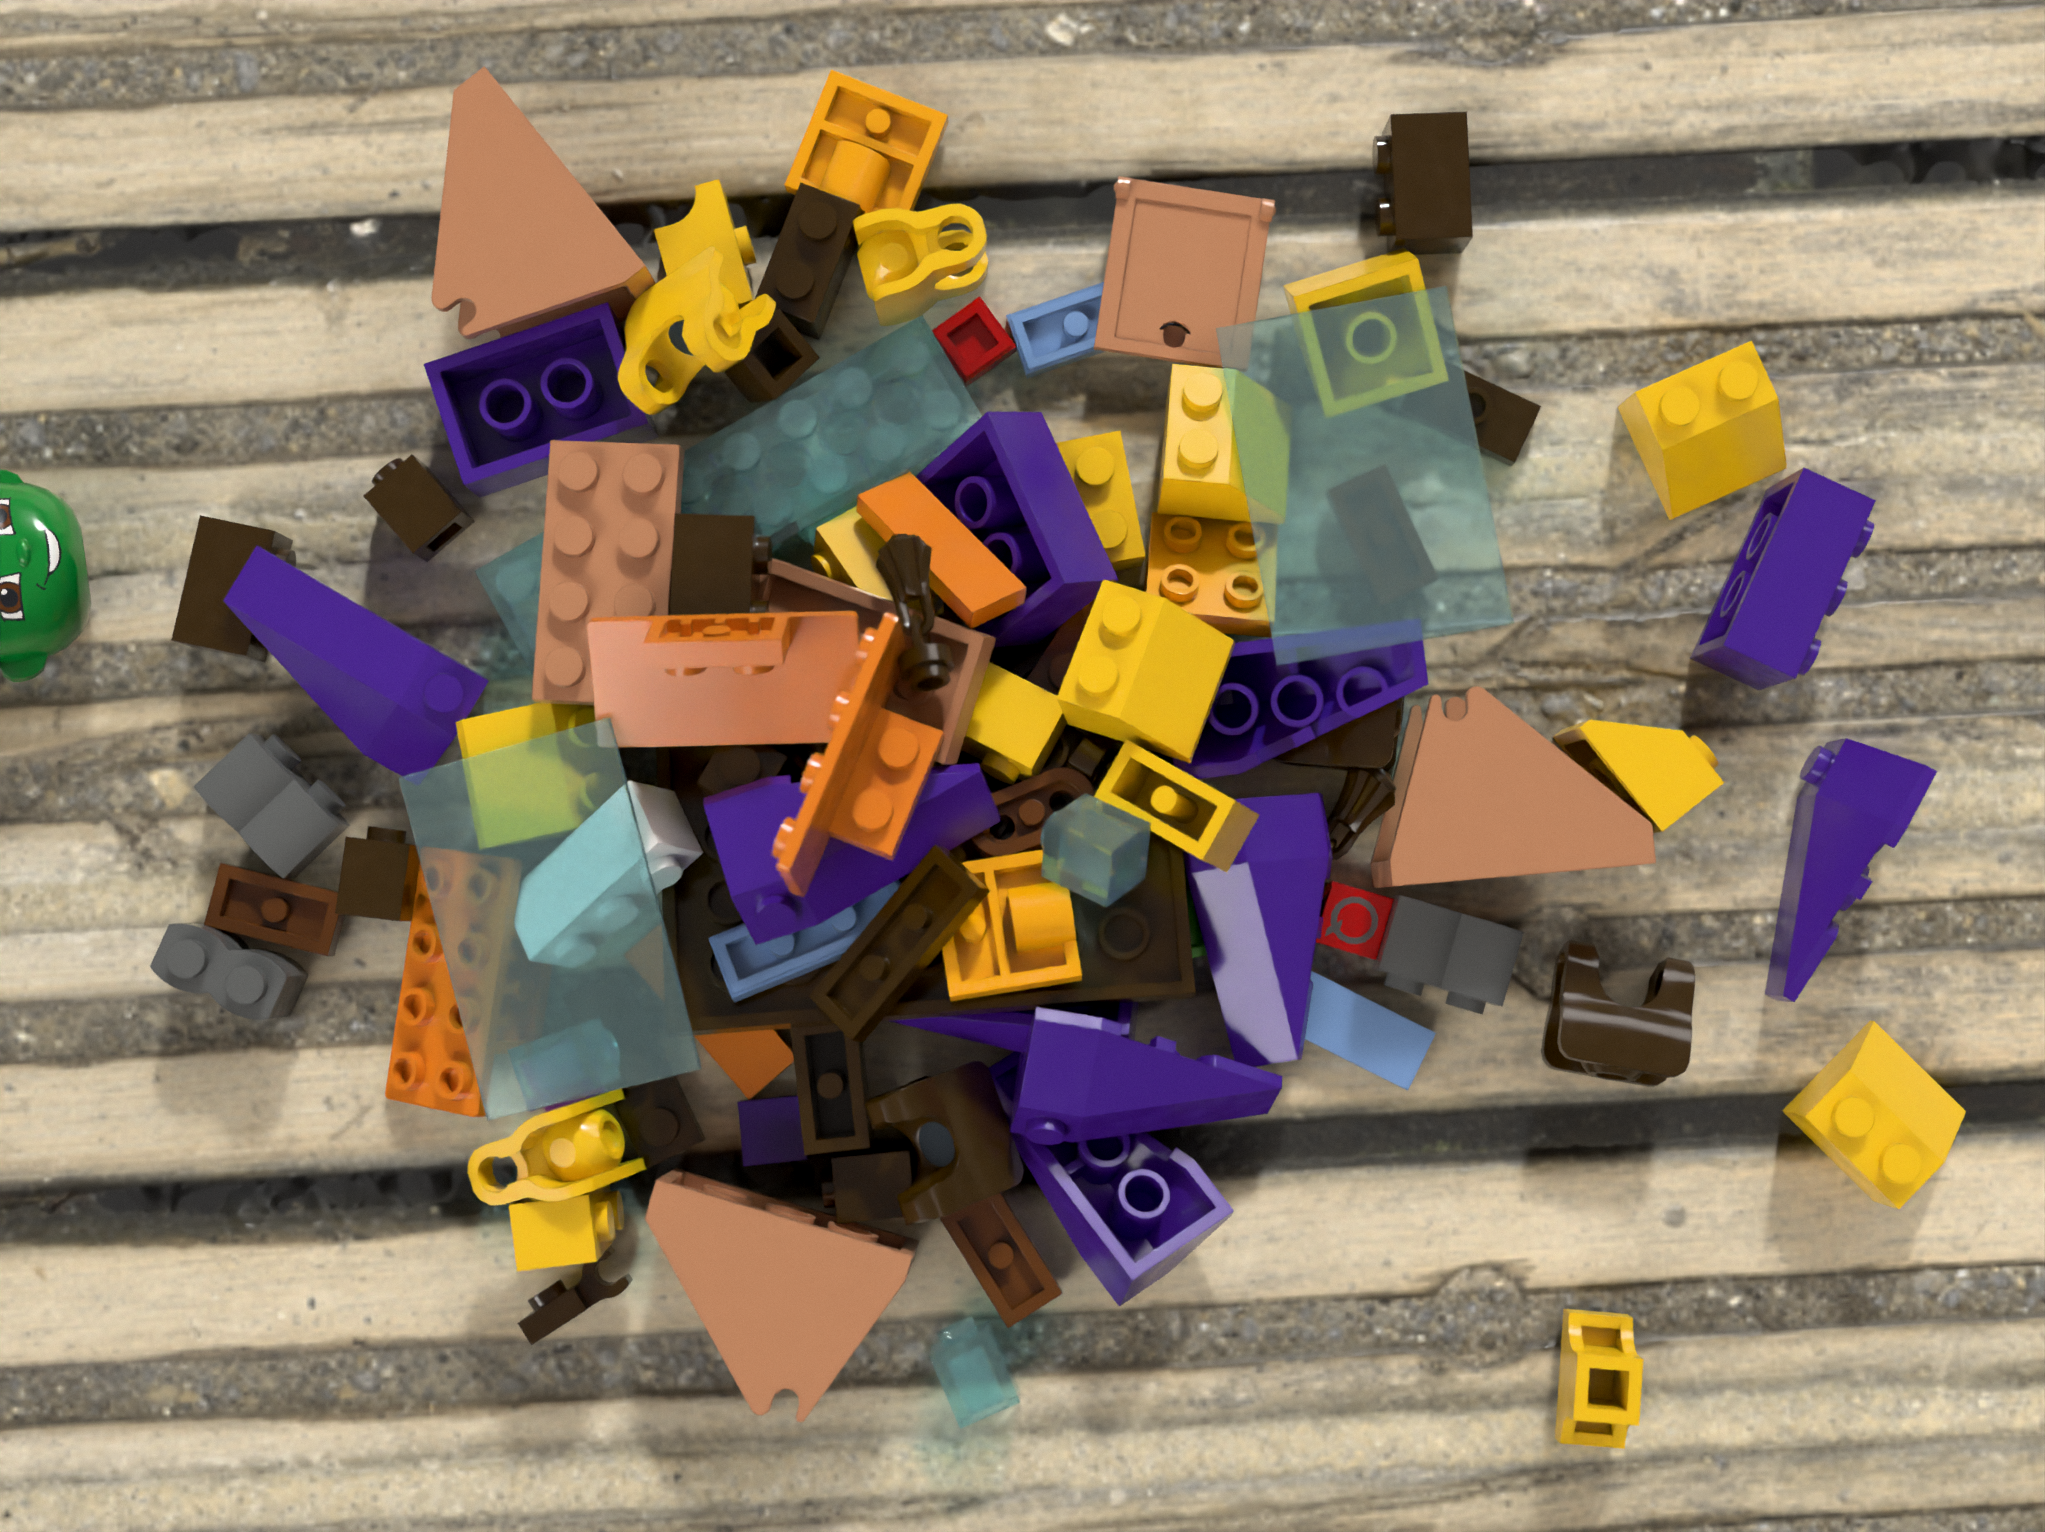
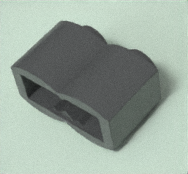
M249 733L194 788L208 805L240 834L251 849L283 879H295L350 826L339 813L346 806L341 798L321 780H317L311 785L295 768L301 762L300 757L280 737L273 734L270 738L266 739L262 735Z
M1394 895L1378 956L1374 960L1372 967L1374 970L1387 973L1384 985L1418 996L1422 995L1424 985L1448 992L1445 1004L1482 1015L1486 1003L1503 1007L1524 932L1410 897Z
M196 923L169 924L150 965L154 973L170 986L190 993H210L213 999L229 1012L240 1017L256 1020L291 1016L309 976L299 963L285 954L268 949H250L246 942L235 933Z

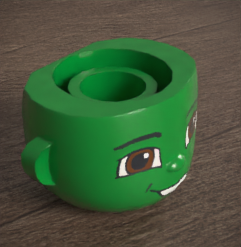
M0 469V670L8 680L24 682L42 673L48 657L68 648L81 635L89 621L91 596L82 529L74 510L62 498L48 489L24 483L18 474Z

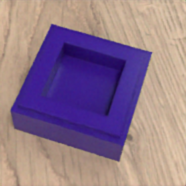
M798 1095L740 1100L737 1102L743 1166L809 1159V1155H804Z

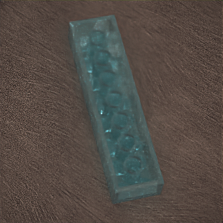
M922 315L783 394L776 400L769 402L685 450L681 514L754 515L762 529V535L771 536L772 558L779 560L807 543L815 542L816 528L857 506L858 494L908 472L916 476L980 419L982 415ZM544 531L475 570L476 575L532 674H534Z

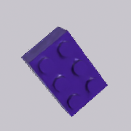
M608 302L424 364L463 485L479 498L548 475L550 440L641 444L659 438L652 415L644 413L634 405L620 388L618 372L626 352V341L620 320Z
M987 411L915 476L1026 586L1024 604L975 627L976 631L996 638L993 648L1038 644L1097 597L1103 579L1114 583L1119 580L1042 412Z
M1807 468L1800 469L1766 489L1690 659L1757 690L1796 679L1798 674L1805 675L1813 665L1821 647V640L1815 638L1824 615L1830 617L1834 614L1846 593L1848 582L1841 579L1849 559L1850 557L1857 558L1871 538L1874 523L1869 521L1868 517L1876 500Z

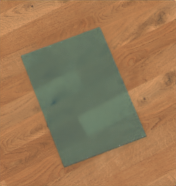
M1447 286L1216 328L1277 666L1514 624Z
M611 718L399 777L487 1121L702 1069Z

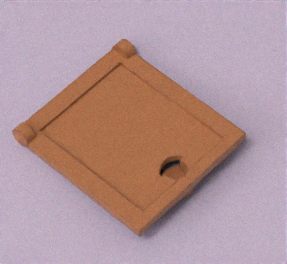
M1118 176V181L1114 184L1116 206L1094 350L1211 368L1233 369L1247 373L1269 223L1276 213L1275 200ZM1169 323H1177L1183 325L1188 330L1189 334H1187V332L1184 329L1176 325L1167 326L1164 328L1162 327Z

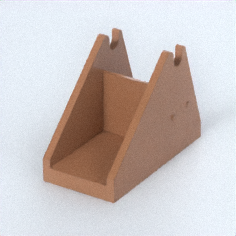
M484 66L454 89L431 297L433 305L439 311L447 312L460 303L458 331L465 339H474L478 335L497 330L500 338L606 302L609 303L620 322L625 321L635 300L644 291L656 284L646 265Z
M1475 686L1467 690L1465 701L1459 697L1448 699L1444 704L1445 715L1442 711L1441 697L1439 695L1431 696L1424 722L1422 720L1421 707L1414 705L1410 708L1392 777L1396 787L1395 805L1383 813L1370 863L1373 888L1656 863L1652 823L1482 687Z
M677 1168L656 1180L645 1216L648 1226L753 1413L760 1416L765 1415L772 1406L775 1394H778L782 1389H790L797 1394L799 1399V1407L796 1414L798 1422L805 1421L902 1287L913 1265L920 1241L860 1222L837 1224L836 1215Z

